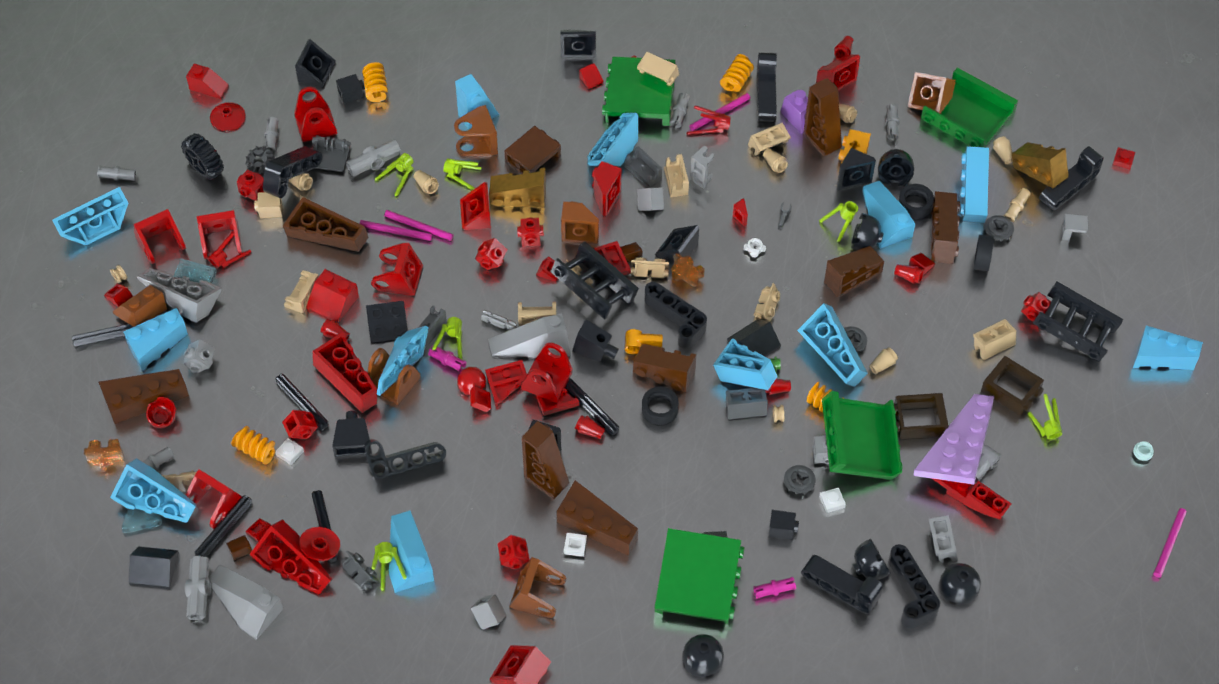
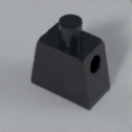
M585 319L577 334L572 351L601 362L604 355L615 359L619 348L610 344L612 338L610 333Z
M356 411L346 412V419H339L336 423L332 445L334 457L365 455L364 445L370 438L365 419L358 418ZM371 445L368 448L370 454H372Z

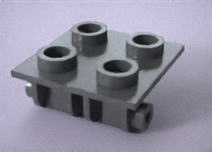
M318 135L313 137V149L321 152L323 155L321 164L316 168L343 172L351 142L346 141V139L335 140V138H332L330 140V137L325 139V137H319Z

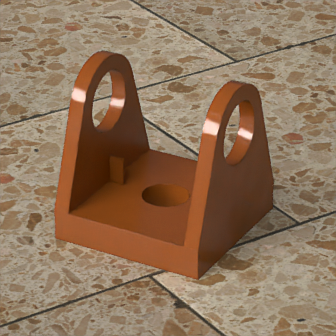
M486 105L477 107L455 121V132L458 135L464 136L456 143V150L460 155L493 156L498 154L497 131ZM462 122H469L472 128L468 131H462L458 126ZM470 142L474 147L470 151H463L460 149V145Z
M378 348L371 356L367 372L377 389L379 379L390 356L382 348ZM380 354L378 361L374 364L376 358ZM406 365L401 370L397 382L393 383L381 396L399 405L421 378L420 373L412 365Z
M532 557L520 572L509 607L518 611L552 618L556 614V609L529 593L533 579L554 585H564L567 578L563 573ZM548 575H554L560 578V580L553 579ZM538 607H540V608H545V609L549 610L550 612L542 611V610L538 609Z

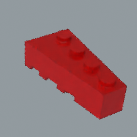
M343 332L312 351L313 366L361 413L377 404V388L367 371L363 369L360 359L356 357L351 344L347 342Z

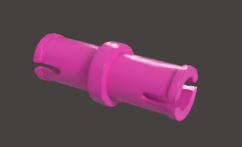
M439 347L434 351L429 349L428 355L441 361V364L444 366H450L458 370V372L463 370L461 367H466V361L454 356L450 351L446 352Z
M791 577L779 581L774 579L770 580V583L753 586L755 598L758 599L769 595L778 596L781 592L796 590V584L793 582L794 578Z

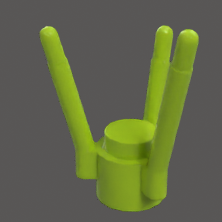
M403 153L397 160L387 166V169L375 178V181H378L395 167L400 172L406 171L394 194L397 197L409 173L413 170L411 166L414 163L412 157L407 153Z
M446 159L443 170L445 173H448L447 177L456 180L470 190H474L475 188L455 175L460 174L462 168L482 170L478 166V162Z
M847 201L845 204L840 203L837 208L821 218L819 222L822 223L840 211L841 217L846 220L837 239V242H840L859 207L852 201Z
M450 317L447 320V324L442 325V330L432 350H436L444 333L447 332L450 337L457 338L458 358L462 360L461 319Z
M1044 394L1050 420L1046 421L1044 427H1042L1031 412H1028V415L1040 430L1042 437L1046 436L1047 439L1052 440L1062 435V428L1060 426L1056 399H1052L1053 416L1048 396Z
M381 542L375 546L372 562L373 570L376 568L377 561L381 562L382 591L385 590V564L391 562L393 556L403 579L407 578L397 554V547H393L389 542Z

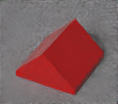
M484 182L460 199L463 230L491 228L488 186Z

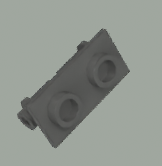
M346 551L349 557H344L341 560L342 567L350 576L358 572L353 579L361 589L368 591L371 589L373 581L378 584L380 583L375 577L377 573L371 567L364 565L363 562L365 560L360 554Z

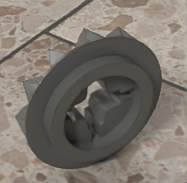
M256 146L255 149L249 150L245 164L250 171L262 174L265 172L267 163L274 159V155L265 146ZM256 156L262 157L264 163L257 161Z
M995 215L986 220L984 231H986L988 236H994V240L999 239L1001 242L1003 239L1008 240L1013 235L1014 225L1007 217ZM996 227L1002 228V232L1000 230L996 231Z
M845 327L844 330L850 340L855 336L852 344L856 352H862L867 345L865 332L857 327Z
M803 465L792 466L784 474V485L787 486L788 491H793L796 495L798 493L805 495L806 492L812 491L816 482L813 471ZM797 475L803 480L802 485L799 482H795Z

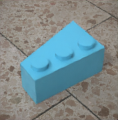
M472 74L455 81L459 117L483 105H486L491 119L500 115ZM464 122L468 129L472 128L469 122Z
M177 308L123 331L127 344L142 372L147 369V366L152 361H157L165 350L171 349L188 335L185 322Z
M1146 326L1140 340L1133 368L1147 366L1151 367V369L1169 367V369L1194 370L1203 342Z
M733 338L713 364L722 382L769 390L778 377L770 359L756 351H750L745 345L741 346Z

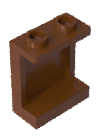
M534 125L504 150L505 162L521 174L527 170L533 173L553 155L556 157L561 156V145L556 139L549 137L544 130Z

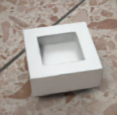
M289 438L275 451L277 457L290 465L304 452L303 447Z
M839 487L821 492L819 495L826 513L843 509L846 506Z
M567 533L564 554L584 557L587 535Z

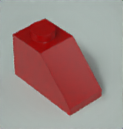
M195 63L186 75L189 90L222 99L229 87V84L212 69Z

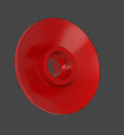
M232 102L216 106L210 114L212 126L224 132L238 129L246 119L243 107Z
M313 527L302 533L299 547L308 558L316 561H326L337 555L340 549V540L330 529Z

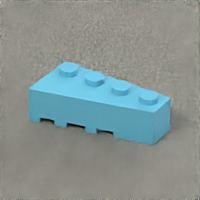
M967 146L965 153H962L961 156L962 187L960 198H962V204H960V215H963V221L985 223L988 216L989 148Z
M823 303L797 331L846 384L855 387L868 372L833 307Z

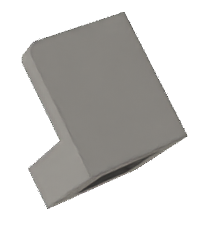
M663 187L637 189L639 211L664 209Z
M1065 214L1062 223V240H1070L1072 232L1087 233L1088 216Z
M496 594L479 599L471 607L481 629L499 624L506 616Z

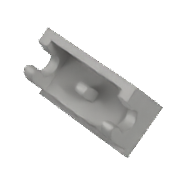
M705 145L691 157L690 180L703 189L706 188V184L712 179V173L708 176V165L714 158V153L706 157L708 147Z
M949 515L930 518L929 523L936 557L938 556L939 561L942 563L944 558L950 557L952 562L958 561Z

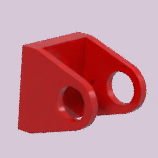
M315 87L303 88L298 94L294 112L302 142L310 141L317 135L319 137H327L337 134L330 107L318 89ZM307 92H314L316 94L314 99L309 101L302 99V97Z
M168 209L133 224L135 237L151 264H154L155 260L146 240L159 233L170 230L181 250L186 249L182 236Z
M234 210L196 216L204 259L209 257L206 234L226 230H234L238 254L242 253L239 226Z
M401 243L382 249L379 254L380 259L385 263L396 266L394 271L374 276L371 281L372 287L382 292L407 296L415 295L423 264L410 243ZM384 254H392L397 259H389ZM376 281L386 282L389 286H380Z
M546 343L527 373L521 389L557 403L573 372L565 350L555 343ZM548 348L557 350L561 355L551 353Z
M198 469L186 492V496L190 499L194 495L192 501L197 504L211 487L222 493L210 520V527L215 529L242 496ZM223 512L220 520L215 523L218 516Z

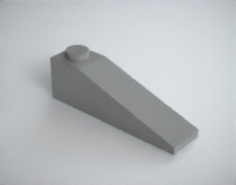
M151 268L137 276V279L146 287L152 285L163 292L165 302L173 309L177 308L181 316L196 323L209 315L221 293L220 287L207 281L200 280L199 283L189 281L190 277L186 276L176 278L172 277V273Z
M562 313L540 318L488 339L492 357L514 359L516 357H528L529 360H534L546 343H555L565 350L567 357H571ZM548 348L551 353L561 355L557 350Z
M219 565L208 577L211 588L223 602L240 629L256 640L283 610L281 599L278 596L222 565Z

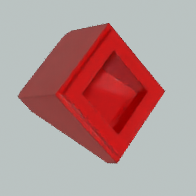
M594 63L579 70V77L588 90L604 83Z
M743 198L734 204L733 217L745 227L747 226L748 213Z
M923 253L912 256L909 262L910 266H920L921 269H924V274L936 264Z
M549 256L544 259L536 275L556 282L558 278L551 273L555 260Z
M116 284L104 295L105 298L117 307L133 297L130 290L121 284Z
M258 519L245 532L258 543L271 524Z

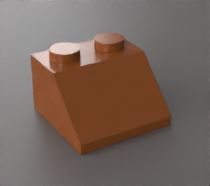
M915 72L908 107L923 110V107L927 106L937 113H941L952 98L956 80Z
M563 201L561 217L562 241L599 244V219L583 203Z
M149 285L115 309L113 314L135 327L167 310L163 292Z

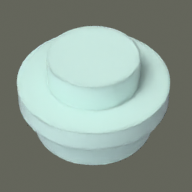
M1142 441L1135 445L1133 453L1137 459L1147 461L1152 458L1154 450L1150 443Z

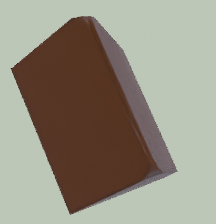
M636 242L620 247L627 262L643 257V251Z
M245 535L226 543L233 560L248 555L252 551Z

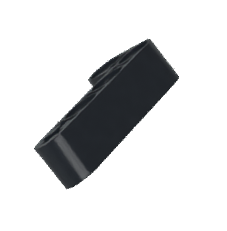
M758 53V122H776L777 53Z
M304 146L270 160L265 167L263 191L277 198H283L288 190L289 179L318 167L323 158L322 153Z
M1090 146L1086 147L1081 152L1077 164L1068 170V178L1054 188L1049 186L1045 188L1040 194L1039 199L1053 211L1056 210L1098 175L1104 157Z
M650 282L646 284L645 303L680 326L678 330V344L680 347L688 349L694 346L706 332L707 316L659 283Z
M370 439L364 445L369 470L376 478H384L440 462L446 456L445 447L438 442L428 443L386 456L383 446L379 441ZM372 444L379 446V450L375 454L368 452V448ZM435 447L441 450L438 452V456L429 454V459H427V455L424 452L426 450L428 453H432ZM416 452L422 454V459L419 462H413L412 456ZM396 458L403 459L401 467L396 468L393 466V461ZM378 463L383 464V471L375 473L374 466Z
M901 544L893 546L889 556V565L912 601L905 605L901 621L905 627L915 628L936 618L940 607V600L908 548ZM905 572H910L913 575H907ZM915 589H921L923 592H917ZM926 606H932L934 609H928ZM911 613L914 614L916 617L913 618L908 616L907 614Z
M812 555L801 571L804 578L863 613H870L881 597L883 585L879 580L874 577H867L863 582L818 555Z

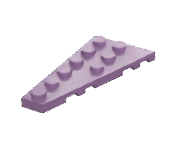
M974 394L915 468L914 476L975 484L994 396Z

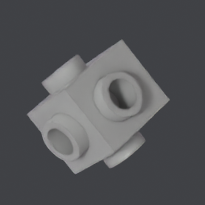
M199 339L188 345L184 353L183 364L189 367L191 371L197 373L209 369L213 363L212 357L215 348Z
M826 435L814 436V463L829 464Z

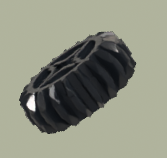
M194 133L184 139L181 145L182 152L196 172L204 178L212 180L224 171L220 155L205 137Z

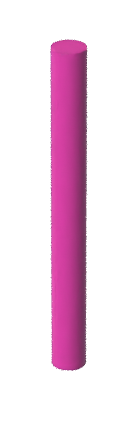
M746 93L717 109L715 112L725 114L750 100V95ZM703 117L689 125L691 131H695L713 119Z
M389 210L385 211L384 217L449 241L453 239L454 234Z
M360 220L359 223L367 229L428 241L432 240V234L365 220Z
M1183 508L1178 510L1153 573L1157 578H1161L1187 513Z

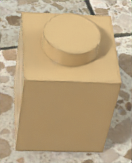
M265 192L258 193V200L254 201L255 211H258L259 217H282V199Z

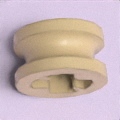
M117 265L116 269L110 270L118 284L122 283L123 279H128L120 265Z
M773 405L774 423H777L778 420L784 422L783 405H780V407Z

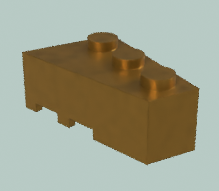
M1027 142L1012 153L1013 167L1016 170L1051 188L1056 187L1068 178L1065 148L1057 150L1053 146L1045 148L1041 144Z
M540 168L539 172L530 173L529 170L523 171V174L514 176L513 173L491 176L489 188L490 205L533 208L545 206V168Z

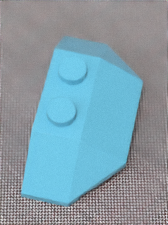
M623 113L620 119L615 121L603 133L587 156L590 166H599L601 161L614 166H621L625 162L627 155L638 142L637 113Z
M118 187L52 221L61 237L87 246L120 229L128 201L121 188Z

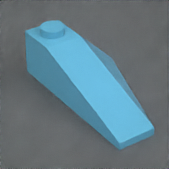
M880 181L863 186L868 215L875 217L879 221L881 232L884 233L881 243H877L879 249L912 238L915 223L908 211Z
M423 326L412 329L397 337L379 379L377 395L380 396L397 381L401 370L406 365L410 364L413 366L424 355L429 327Z
M138 459L126 465L110 497L126 508L143 510L149 514H160L166 518L186 523L197 506L155 469Z
M411 511L391 516L390 543L393 547H397V554L407 576L406 579H403L393 556V559L389 562V577L394 592L434 581L433 569Z

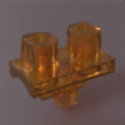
M673 255L672 278L676 281L683 279L692 287L697 286L698 279L704 277V267L701 265L693 266V260L689 256Z
M110 439L108 447H102L100 441L92 440L89 442L88 448H84L87 462L93 463V466H100L101 471H107V465H114V462L124 461V455L118 439Z

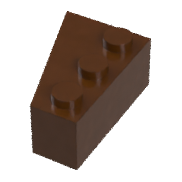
M871 246L828 260L824 283L837 297H840L883 271L884 260Z
M642 344L633 361V372L641 377L653 379L656 383L668 385L676 391L686 393L695 376L697 354L691 353L690 356L681 355V351L678 350L671 353L666 352L662 347Z

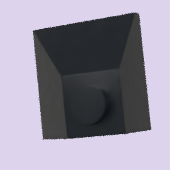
M561 30V58L596 57V31Z

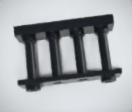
M587 242L580 244L575 258L566 264L559 258L555 259L551 270L555 277L604 320L608 317L612 304L621 298L628 304L634 301L639 290L634 283ZM583 263L588 270L578 276L571 269ZM593 275L598 276L602 282L594 287L585 282V280ZM609 286L616 293L605 300L598 292Z
M1056 281L1047 296L1052 298L1045 314L1040 311L1033 324L1100 362L1108 352L1102 346L1109 332L1115 333L1124 319ZM1059 303L1069 308L1062 324L1052 318ZM1076 312L1086 317L1079 333L1068 328ZM1093 322L1103 327L1096 342L1085 337Z

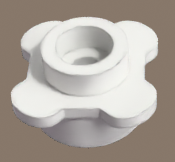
M752 238L748 241V244H744V250L748 251L751 257H757L759 253L765 252L766 246L763 245L760 239Z

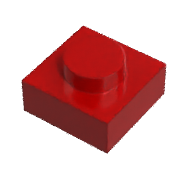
M1118 147L1113 165L1130 170L1136 152Z
M476 386L470 390L471 406L484 412L491 409V393Z

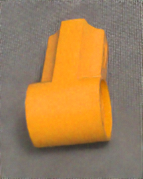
M630 329L625 333V352L638 354L642 344L662 347L663 335L642 334L640 330Z

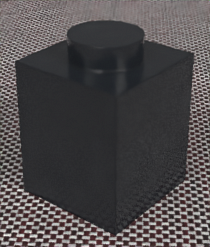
M356 74L336 80L337 91L343 104L363 98L365 87L363 81L359 80Z
M772 510L768 537L793 540V534L798 533L799 521L795 520L796 513Z

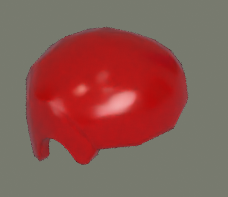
M467 367L458 375L457 385L461 392L471 396L470 390L476 386L481 389L486 387V377L479 368Z
M158 397L154 402L149 403L146 411L148 423L155 428L170 426L177 414L174 402L166 397Z

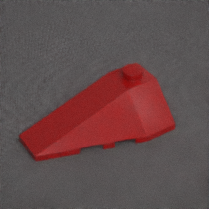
M283 519L271 525L250 555L265 569L278 572L282 577L290 578L298 582V585L320 595L331 582V577L319 561L310 559L302 553L299 547L300 536Z

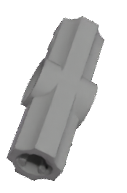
M396 140L387 142L377 148L370 146L363 151L362 155L347 161L346 167L351 176H356L370 168L377 170L384 165L385 161L400 155L401 149Z
M193 556L190 559L189 580L185 582V593L188 597L186 617L188 619L203 620L206 617L207 596L211 594V583L208 578L209 559L207 557Z

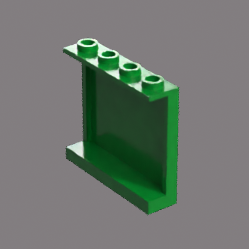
M612 57V63L608 64V74H610V77L606 78V88H608V91L604 92L606 105L602 106V115H605L606 123L609 122V116L637 113L640 118L662 119L663 126H670L675 81L669 86L664 80L649 73H640L637 66L642 58ZM664 59L676 65V60Z
M956 68L952 79L956 81L951 100L941 113H937L924 106L921 119L971 147L986 148L1015 113L1018 100L969 73Z
M831 391L822 398L830 472L893 480L902 473L903 465L900 458L898 427L896 426L895 418L896 410L893 400H889L886 404L843 399L839 398V392Z
M668 528L654 608L655 613L663 614L664 611L724 621L728 625L729 619L734 618L735 607L731 606L732 599H737L738 587L734 586L735 579H740L741 574L738 560L743 559L745 547L741 546V540Z

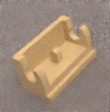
M646 52L637 66L640 73H649L664 80L669 86L679 76L677 65L649 52Z
M780 123L751 135L748 146L750 149L754 147V155L756 156L761 151L779 143H787L791 136L784 124Z
M682 154L677 155L674 162H671L670 157H668L664 166V173L670 197L688 195L689 181Z
M303 270L300 273L299 282L290 297L287 296L285 298L286 302L284 303V307L300 313H304L314 282L319 277L316 273L313 274Z
M518 302L519 326L543 317L556 315V302H552V307H522V302Z
M1006 319L973 334L974 348L976 351L981 350L980 355L983 360L1016 345V330Z

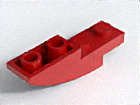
M933 479L946 488V494L955 500L993 518L1001 519L1012 504L980 481H977L975 484Z

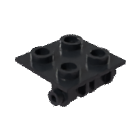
M404 301L366 305L371 343L396 340L398 336H402L408 331Z

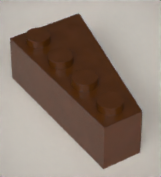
M828 78L809 87L803 132L824 156L842 148L838 88Z
M935 191L932 207L931 260L933 262L953 264L954 257H958V227L960 222L958 212L960 210V201H957V193Z
M302 197L283 224L287 237L357 252L360 251L369 238L365 226Z
M179 369L98 382L114 424L146 413L149 403L154 402L158 397H166L173 402L189 397L186 384Z
M537 421L522 436L524 477L555 499L569 484V480L552 429L548 425H543Z
M576 480L573 482L556 511L557 523L582 535H587V537L629 556L638 540V528Z

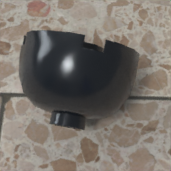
M891 149L885 152L878 164L880 179L888 185H892L891 182H897L899 185L908 183L914 175L912 157L901 149Z
M862 213L859 217L862 222L856 225L851 242L853 244L851 248L856 250L869 246L874 248L877 243H881L884 234L881 232V225L875 217Z
M872 539L864 541L857 547L854 554L856 563L853 564V567L858 575L863 574L866 578L874 577L880 580L891 574Z
M952 564L944 570L940 577V593L946 600L958 605L969 604L975 600L980 592V576L968 564Z
M706 634L690 638L685 644L682 653V660L686 670L693 676L700 678L717 674L722 668L724 661L723 647L720 642L713 636Z

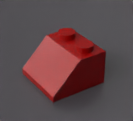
M858 54L844 55L841 58H836L832 63L822 66L817 71L816 82L818 83L828 78L837 86L838 90L857 80L860 56Z
M601 161L599 166L593 170L592 177H594L592 188H594V198L601 214L606 217L621 192L622 168Z
M324 269L314 282L306 308L329 320L333 319L339 324L359 297L357 284Z
M511 645L491 675L490 680L496 684H538L542 676L546 674L551 661L536 646Z

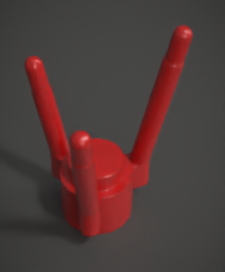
M695 105V109L708 113H701V116L713 119L714 126L717 128L688 131L686 134L723 133V130L729 129L731 117Z
M234 231L208 257V261L217 269L220 266L225 268L251 253V250H247L226 261L227 255L223 249L233 238Z

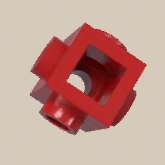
M247 169L237 179L239 193L245 198L248 197L254 201L258 200V193L264 192V177L257 172Z
M529 217L520 219L521 226H517V234L522 239V247L540 246V236H544L543 225H539V218Z
M496 238L484 241L479 246L475 259L487 270L498 268L502 265L503 258L508 249Z
M1040 292L1029 295L1023 302L1024 306L1021 312L1029 320L1034 321L1040 311L1045 314L1051 301Z
M293 410L282 422L289 438L307 440L318 428L314 416L311 412Z
M510 535L498 543L502 566L519 569L530 560L526 539Z

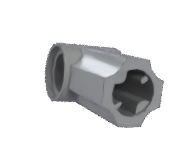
M986 444L983 446L975 480L976 483L983 478L989 469H993L1001 458V454Z

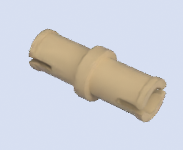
M1025 188L1020 189L1016 198L1011 200L1010 207L1003 216L1014 222L1018 213L1023 211L1024 204L1031 195L1030 191Z

